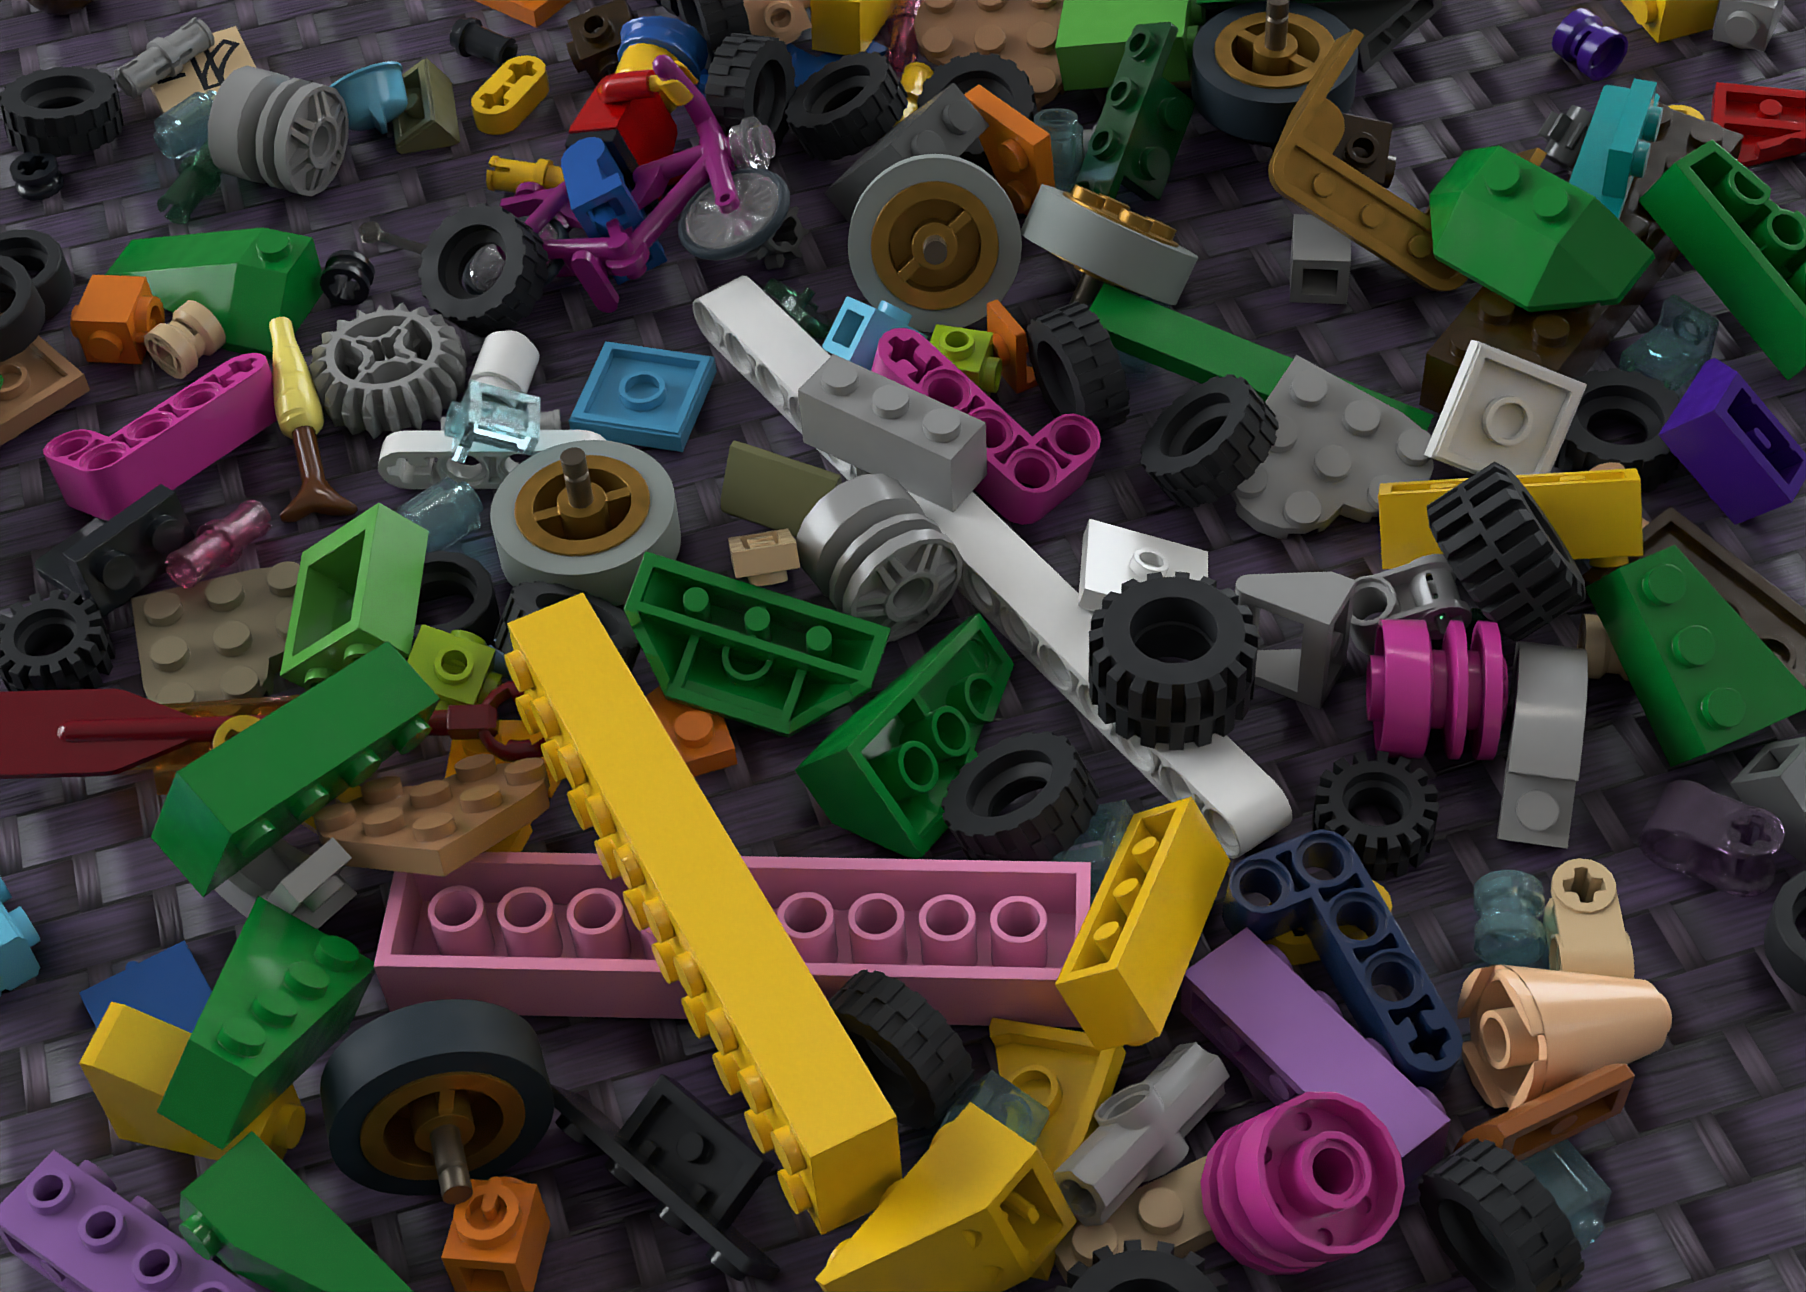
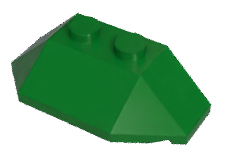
M1499 145L1464 151L1429 194L1433 254L1436 260L1528 312L1572 309L1600 303V306L1617 305L1655 259L1654 252L1595 196Z
M647 551L644 553L624 607V613L667 700L787 738L871 691L891 633V628Z

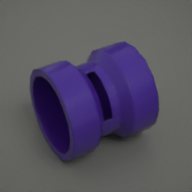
M1579 8L1571 12L1559 24L1553 36L1552 48L1555 53L1566 61L1577 62L1578 70L1593 81H1600L1611 75L1622 63L1627 53L1628 40L1627 37L1612 26L1603 27L1602 19L1589 9Z

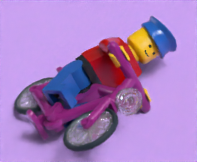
M646 16L632 19L623 25L620 32L621 45L617 52L619 64L616 72L605 76L598 83L568 131L570 134L565 143L567 150L561 158V167L565 181L557 187L545 189L542 185L535 182H524L516 188L515 196L503 198L500 202V207H503L533 229L532 231L537 233L544 242L542 247L548 253L549 261L546 262V269L549 271L543 288L555 277H577L595 306L605 313L616 311L619 302V296L607 277L613 276L617 284L620 285L630 279H637L646 271L667 262L664 249L658 238L681 212L678 223V235L682 246L690 254L698 258L717 261L744 255L766 242L780 228L790 206V191L786 182L776 173L767 170L769 159L775 156V141L770 128L767 125H762L756 117L750 116L742 119L740 125L732 126L728 138L726 137L705 97L697 89L701 77L700 72L705 68L708 58L707 41L693 26L676 18ZM683 105L696 126L700 140L699 145L674 153L678 132L677 125L670 114L677 106ZM675 185L657 205V202L660 201L662 194L666 189V186ZM572 228H582L589 238L570 239L568 233ZM487 244L472 256L463 273V282L469 294L482 295L499 279L506 261L505 253L501 247Z

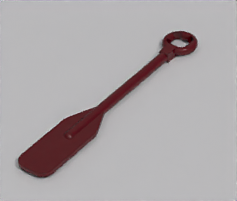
M513 680L504 682L490 691L481 704L448 705V710H434L428 722V725L432 728L428 736H450L451 740L480 739L489 753L506 762H515L533 757L542 758L544 756L541 744L546 742L542 738L532 745L530 739L521 741L511 739L505 746L494 739L499 731L498 706L511 697L514 703H516L515 698L524 695V691L521 693L518 691ZM121 689L0 692V779L96 777L120 774L192 743L213 742L218 728L226 720L235 716L193 717ZM249 715V716H254V717L259 718V719L261 720L262 718L266 717L267 715Z

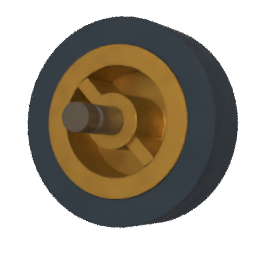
M1289 0L1251 2L1232 7L1217 14L1203 25L1193 43L1191 93L1193 101L1196 102L1195 107L1210 124L1225 133L1251 141L1278 143L1291 111L1334 42L1350 32V29L1338 18L1322 9ZM1358 46L1326 96V99L1333 102L1340 109L1341 113L1347 114L1354 101Z
M446 999L423 1002L394 1010L374 1019L356 1030L337 1047L326 1063L320 1081V1097L329 1148L335 1164L342 1173L364 1187L383 1193L407 1196L441 1193L443 1201L448 1204H459L471 1198L473 1190L470 1179L488 1180L506 1171L526 1157L546 1134L554 1113L553 1093L540 1041L533 1028L525 1019L513 1011L496 1004L477 1000Z

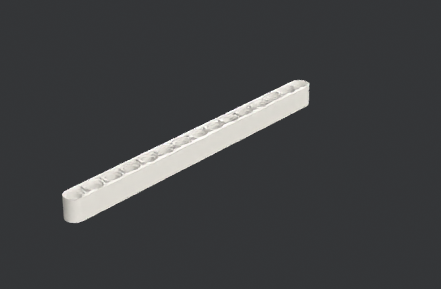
M740 276L693 301V313L703 335L802 434L798 389L831 355L747 276ZM817 449L847 480L860 475L870 474ZM908 491L920 505L925 516L932 519L938 525L941 532L950 538L963 558L962 577L957 585V589L1171 803L1192 796L1229 858L1235 859L1290 825L1292 810L1282 789L1227 735L1222 737L1214 733L1212 734V743L1199 748L1194 742L1184 743V750H1169V744L1157 743L1155 749L1141 746L1140 737L1134 735L1127 740L1116 733V723L1105 724L1098 716V705L1092 704L1089 695V631H1091V619L1094 611L1078 606L1079 593L973 492L968 495L954 512H951Z

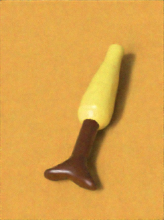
M287 317L274 318L269 322V329L273 344L272 375L275 414L282 433L286 437L293 439L302 481L298 494L280 514L281 521L283 523L297 522L313 512L334 517L353 515L358 511L357 506L338 494L325 479L316 436L324 424L323 409L309 368L296 342L292 321Z

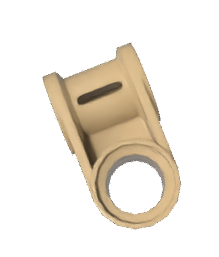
M1578 858L1566 861L1553 874L1551 881L1552 898L1548 901L1543 913V925L1549 949V970L1634 979L1632 945L1629 935L1624 928L1616 882L1612 873L1602 864L1590 859Z

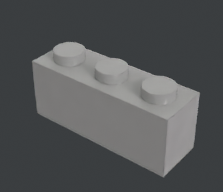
M835 354L798 389L804 443L870 474H885L894 478L907 491L951 512H954L987 475L986 422Z

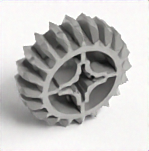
M404 303L399 304L394 310H385L380 304L376 312L369 314L357 310L356 319L352 321L337 320V331L322 333V344L312 349L313 358L312 364L309 365L310 374L322 405L323 414H327L332 419L335 427H348L352 435L367 430L373 439H376L383 431H392L394 433L409 427L421 431L423 421L427 419L441 421L442 410L455 408L457 395L465 391L464 383L466 381V367L468 365L460 337L456 334L453 326H448L445 323L442 314L430 316L424 306L418 307L411 312Z

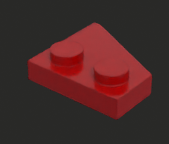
M1716 82L1712 97L1711 122L1744 135L1738 161L1745 167L1806 152V91Z

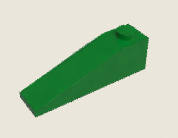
M253 1131L181 1192L179 1218L183 1222L179 1225V1230L187 1243L204 1259L210 1260L217 1255L231 1271L273 1292H414Z

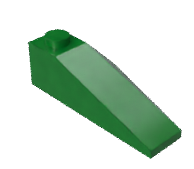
M268 228L132 239L105 274L146 277L152 295L160 298L163 308L172 313L188 300L202 304L211 311L224 329L226 343L222 346L223 349L242 354L260 353L269 360H273V344L269 322L277 317H287L292 321L295 334L323 294L319 283L322 269L313 237Z
M974 614L833 731L795 771L832 824L907 858H921L948 829L942 816L945 811L941 807L942 800L948 793L947 787L951 780H955L959 775V770L967 762L970 763L978 756L975 747L984 724L994 719L1014 663L981 614Z

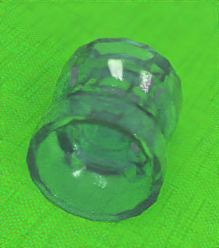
M1501 870L1482 876L1474 884L1473 909L1480 918L1475 923L1473 931L1474 951L1477 957L1492 965L1500 964L1521 967L1538 961L1544 955L1546 948L1545 927L1542 921L1538 919L1543 914L1545 907L1544 887L1540 880L1522 871Z

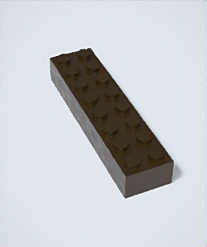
M1659 103L1658 107L1663 108L1662 119L1656 141H1646L1651 143V149L1643 178H1633L1619 219L1654 252L1655 259L1617 305L1600 306V303L1572 309L1528 312L1482 286L1426 353L1419 405L1441 414L1471 340L1484 343L1572 379L1576 376H1584L1680 254V250L1638 200L1676 161L1711 139L1738 160L1744 135L1725 129L1714 122L1695 118Z

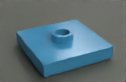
M605 341L569 419L570 430L592 431L601 435L607 441L683 452L716 375L715 357Z

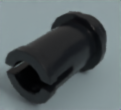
M474 17L457 20L449 36L450 44L455 48L458 55L463 57L473 55L495 65L497 68H500L509 59L516 57L518 51L515 39L483 27L482 22Z

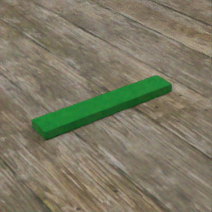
M1106 283L1101 287L1089 309L1097 315L1102 326L1106 328L1116 350L1200 384L1216 376H1219V378L1225 377L1226 374H1234L1237 378L1241 376L1247 380L1264 402H1266L1293 361V358ZM1340 378L1399 410L1420 426L1421 429L1428 430L1433 418L1432 414Z

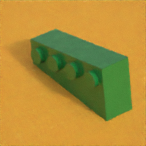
M1711 139L1676 161L1638 201L1788 381L1806 369V217L1798 210L1792 212L1782 209L1769 199L1771 188Z

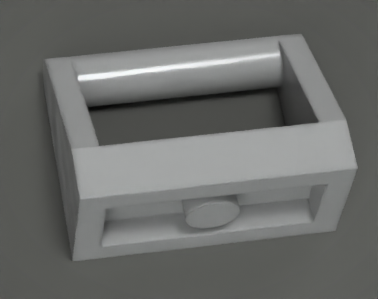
M1332 571L1248 574L1237 579L1235 593L1239 595L1238 605H1248L1253 614V625L1257 626L1258 633L1260 608L1304 624L1301 649L1257 650L1255 685L1318 709L1322 707L1346 666L1356 580Z

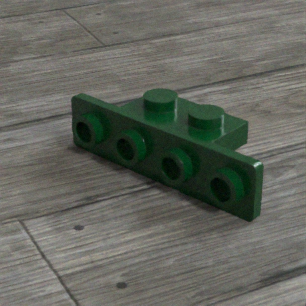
M1171 22L1138 24L1134 27L1132 34L1126 42L1124 55L1113 84L1107 92L1106 103L1095 132L1089 140L1086 156L1070 193L1074 186L1078 185L1098 195L1101 193L1115 199L1120 185H1123L1144 201H1160L1196 105L1195 101L1162 77L1178 33V28Z

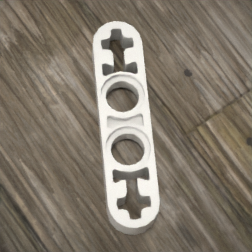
M587 430L399 431L390 434L384 440L378 462V472L389 484L404 489H498L506 476L519 465V463L514 462L509 457L513 454L533 456L545 449L568 442L606 439L597 433ZM456 454L469 455L476 458L480 463L472 466L462 465L455 462L451 456Z

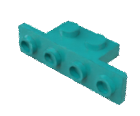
M1634 78L1631 88L1605 85L1603 87L1569 183L1595 196L1618 219H1620L1633 178H1643L1651 149V143L1646 141L1655 142L1658 135L1663 108L1658 107L1660 96L1656 93L1657 82Z

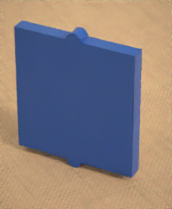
M184 940L140 963L137 961L128 962L124 971L79 992L96 1028H98L110 1003L115 1002L132 1007L192 1033L212 990Z

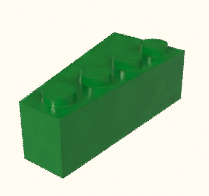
M387 641L177 771L151 838L204 898L349 787L354 788L367 780L380 767L381 763L398 751L401 755H404L417 747L431 732L432 728L428 725V722L440 698L395 647Z
M258 896L187 1042L157 1113L223 1150L348 1031L374 976V961L360 954L357 947L348 940L338 936L327 935Z

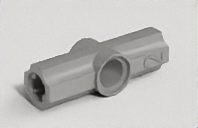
M1197 1042L1178 1045L1143 1082L1120 1090L1109 1097L1096 1110L1094 1118L1099 1127L1054 1172L1055 1181L1075 1218L1084 1226L1103 1225L1142 1182L1164 1175L1185 1158L1189 1147L1184 1137L1226 1094L1224 1084L1230 1076L1218 1055L1211 1054L1202 1049Z

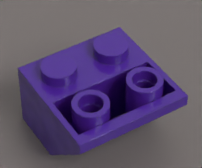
M1715 357L1706 361L1658 436L1704 488L1709 497L1736 525L1793 502L1806 480V453L1737 371Z

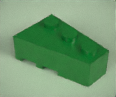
M1676 545L1620 567L1585 587L1670 767L1707 754L1806 709L1805 687Z

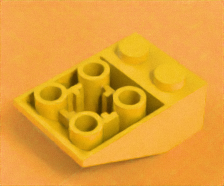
M970 1102L954 1121L945 1124L938 1130L931 1141L928 1151L907 1175L889 1186L881 1197L878 1208L851 1238L842 1241L833 1250L826 1267L815 1280L824 1292H1003L1028 1280L1076 1224L1077 1220L1039 1149Z

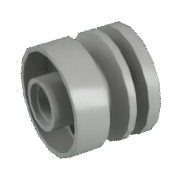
M248 65L236 69L223 81L212 102L208 121V147L213 163L223 174L257 183H268L271 187L301 195L314 196L324 191L331 183L344 159L349 128L345 101L337 89L295 77L290 79L286 75Z
M885 474L860 475L839 484L816 503L804 518L795 539L800 566L823 595L830 599L836 610L891 628L887 642L896 641L916 632L936 617L952 598L962 577L963 558L956 545L947 535L941 532L938 525L932 519L925 516L920 505L900 482Z

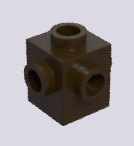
M613 0L602 6L590 8L585 13L567 20L573 41L567 43L566 47L572 63L578 73L586 70L596 86L605 76L616 72L619 64L617 52L621 45V29L625 23L636 18L626 0Z
M1342 113L1345 123L1344 134L1333 155L1388 189L1393 180L1396 167V156L1389 155L1393 123Z

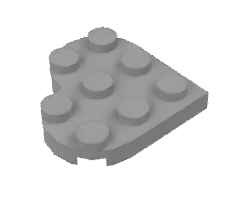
M1296 355L1265 402L1276 415L1275 419L1279 424V429L1276 430L1275 434L1277 436L1274 446H1271L1268 452L1269 456L1264 463H1261L1255 470V473L1248 480L1238 485L1237 489L1230 494L1237 504L1235 511L1242 520L1256 531L1278 539H1287L1288 534H1306L1315 529L1321 532L1339 515L1362 523H1370L1372 517H1379L1378 492L1380 483L1430 480L1434 469L1433 458L1424 454L1432 436L1399 410Z

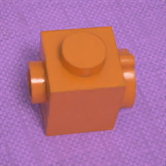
M92 275L79 305L73 307L70 317L72 334L75 338L79 339L87 362L142 364L147 352L144 336L159 323H165V312L160 298L152 295L147 278L141 276Z
M493 1176L488 1180L470 1179L473 1194L467 1201L456 1204L441 1256L454 1291L533 1292L551 1227L538 1185L529 1184L513 1177Z

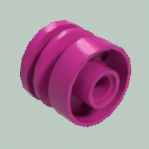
M1379 619L1374 655H1369L1366 672L1367 720L1373 721L1376 755L1377 751L1389 752L1388 758H1400V756H1403L1405 758L1422 759L1428 744L1430 729H1440L1446 757L1448 759H1460L1463 752L1466 730H1469L1472 756L1476 760H1493L1497 753L1500 731L1505 722L1508 704V670L1506 659L1502 653L1498 623L1495 621H1477L1473 629L1470 650H1468L1464 623L1460 620H1450L1444 635L1442 650H1433L1426 621L1416 619Z
M1305 1092L1226 1130L1208 1152L1200 1180L1203 1212L1217 1241L1240 1264L1266 1275H1295L1310 1268H1316L1326 1262H1333L1356 1254L1381 1241L1399 1216L1405 1190L1401 1155L1386 1125L1363 1103L1337 1092Z

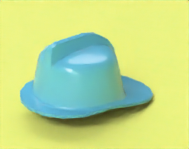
M386 61L372 64L343 76L329 86L336 88L345 101L349 119L348 129L351 131H366L376 128L383 135L387 133V123L397 118L406 109L408 99L402 77L403 68L400 63Z

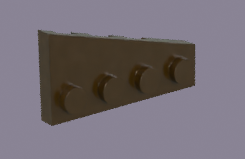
M1669 507L1642 528L1643 556H1628V564L1676 545L1806 689V609L1672 507ZM1623 566L1592 567L1582 575L1585 587Z

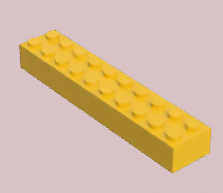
M582 592L507 623L514 651L504 654V658L516 688L520 693L524 691V695L515 698L524 726L530 735L541 732L546 742L541 744V750L554 780L559 782L567 778L573 790L568 791L567 796L580 827L583 830L594 827L600 839L594 842L595 848L606 874L610 880L621 876L628 890L623 892V898L636 928L642 931L650 927L657 942L652 944V951L666 982L671 984L679 980L688 995L681 1000L694 1033L699 1039L710 1035L717 1047L718 1052L712 1054L725 1089L731 1096L741 1091L751 1109L745 1111L744 1115L756 1145L763 1154L774 1149L784 1169L777 1172V1175L791 1208L796 1214L808 1210L821 1236L877 1209L881 1197L889 1186L903 1179L897 1116L586 596Z

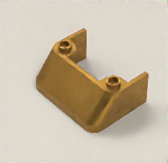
M1354 29L1336 39L1291 111L1269 163L1268 174L1270 182L1280 195L1425 288L1433 291L1456 289L1468 280V277L1436 260L1433 254L1430 205L1425 213L1421 212L1333 155L1334 150L1343 137L1345 123L1340 109L1333 102L1326 99V96L1364 37V34ZM1537 147L1516 153V155L1540 166L1547 153Z

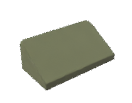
M425 58L402 74L408 99L407 107L397 118L392 120L395 148L400 154L449 147L461 141L452 82L428 58Z
M734 440L729 448L721 493V510L724 513L774 530L788 528L792 536L797 537L804 518L816 503L842 483L841 475Z

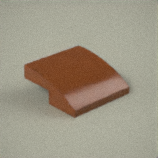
M1614 1063L1603 1066L1470 1129L1460 1138L1453 1153L1471 1139L1478 1138L1480 1142L1489 1140L1502 1150L1505 1148L1515 1155V1159L1518 1161L1526 1159L1620 1114L1635 1075L1627 1064Z

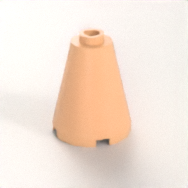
M1500 964L1474 969L1463 982L1457 1012V1019L1469 1017L1472 1041L1463 1042L1462 1059L1472 1084L1488 1105L1494 1109L1507 1107L1509 1108L1508 1111L1603 1066L1614 1063L1629 1064L1658 1051L1664 1045L1672 1024L1671 1009L1666 998L1646 980Z

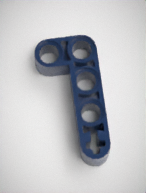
M1311 831L1249 856L1236 864L1230 874L1222 908L1224 924L1231 934L1235 936L1247 927L1264 942L1302 927L1365 1039L1372 1038L1380 1043L1390 1055L1394 1067L1416 1087H1424L1434 1095L1442 1091L1462 1053L1463 1039L1460 1030L1354 848L1345 837L1334 831ZM1310 867L1322 868L1328 871L1334 879L1326 881L1316 879L1310 876L1305 869ZM1250 892L1260 893L1266 896L1272 904L1264 907L1254 906L1247 902L1242 895ZM1344 925L1356 926L1364 931L1368 939H1351L1345 936L1338 927ZM1380 984L1391 986L1402 995L1403 1000L1396 1002L1385 1000L1374 991L1372 986ZM1412 1047L1415 1049L1417 1055H1415L1412 1052Z

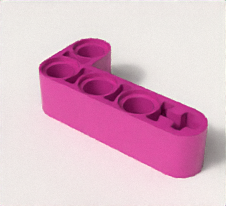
M894 328L885 332L879 339L871 371L986 422V445L990 447L987 448V475L974 490L1003 517L1021 525L1032 524L1043 518L1086 481L1101 442L1099 429L1091 420L1074 413L1063 414L1052 420L1034 436H1031L935 346L915 330ZM1020 483L1029 484L1030 486H1032V487H1034V488L1032 489V488L1025 487V486H1023V485L1020 484Z
M260 353L236 356L109 437L92 430L79 429L63 433L52 439L44 447L43 455L65 503L74 509L109 521L160 484L174 490L276 422L273 375L267 358Z

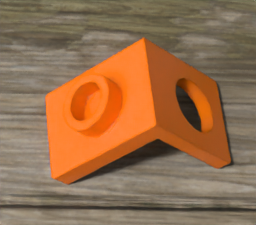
M998 299L987 303V332H993L994 357L1002 359V377L1017 394L1037 386L1033 367L1027 366L1026 353L1029 352L1026 332Z

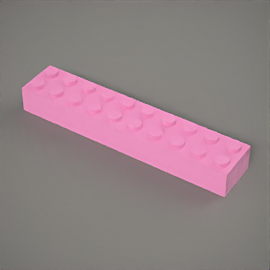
M483 852L445 877L394 871L374 962V969L390 1012L410 1005L435 1000L469 999L496 1004L518 1015L687 1019L681 999L688 995L679 980L671 984L666 982L652 951V944L657 942L650 927L642 931L636 928L623 898V892L628 890L621 876L610 880L600 862L598 854ZM741 856L827 1001L855 973L858 974L860 970L867 969L869 972H874L875 970L883 972L885 976L892 979L896 978L905 983L906 987L919 993L927 1000L926 1002L936 1011L938 1010L947 1020L948 1025L989 1026L993 1017L1049 1027L1082 1028L1059 993L1055 983L1090 909L1091 862Z

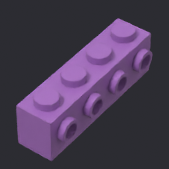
M53 1150L0 1204V1236L9 1251L65 1292H272L241 1275L236 1277L220 1266L222 1261L217 1255L210 1260L201 1257L184 1238L181 1239L167 1229L169 1223L156 1207L140 1196H135L131 1202L115 1193L117 1187L109 1176L88 1160H84L79 1166H76Z

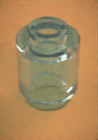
M216 91L195 92L155 119L156 132L154 133V140L166 157L172 160L177 159L183 163H189L209 149L208 121L212 102L217 94Z
M1062 108L1042 110L1035 114L1034 123L1050 134L1055 188L1070 192L1083 164V127L1078 123V115L1071 110Z
M445 477L399 506L397 512L429 531L426 553L444 551L478 529L481 525L478 514L483 511V506L478 495L467 482L461 481L457 483L452 478Z

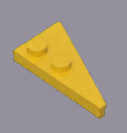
M992 1017L989 1024V1032L996 1049L1000 1077L996 1078L999 1099L1005 1112L1003 1125L1039 1149L1054 1177V1172L1099 1127L1094 1118L1095 1112L1102 1103L1112 1096L1126 1051L1123 1046L1097 1052L1085 1032ZM1057 1246L1033 1273L1032 1278L1048 1281L1056 1259L1055 1250Z

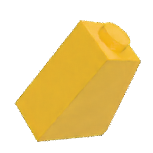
M115 1002L110 1003L79 1064L119 1139L217 1161L251 1131L281 1160H283L288 1148L293 1149L298 1144L303 1134L306 1114L293 1083L223 1150L157 1113L192 1033L127 1005Z

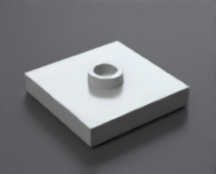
M1471 340L1424 455L1472 474H1476L1493 462L1506 467L1514 475L1551 473L1587 384L1484 343Z
M1089 519L1083 534L1078 606L1091 611L1102 609V599L1112 591L1121 594L1122 583L1133 578L1138 582L1147 581V574L1161 572L1163 577H1175V571L1190 573V579L1200 581L1203 576L1208 577V551Z

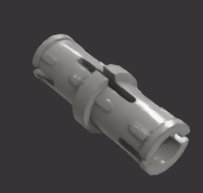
M194 17L171 35L165 38L156 37L147 43V50L132 61L114 70L115 80L127 96H132L135 99L159 80L168 75L174 77L182 72L185 63L214 45V36L201 19L197 20V17Z

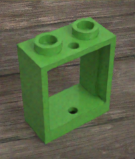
M377 503L302 552L280 676L308 691L387 641L395 647L404 659L409 657L413 642L429 531L383 504Z

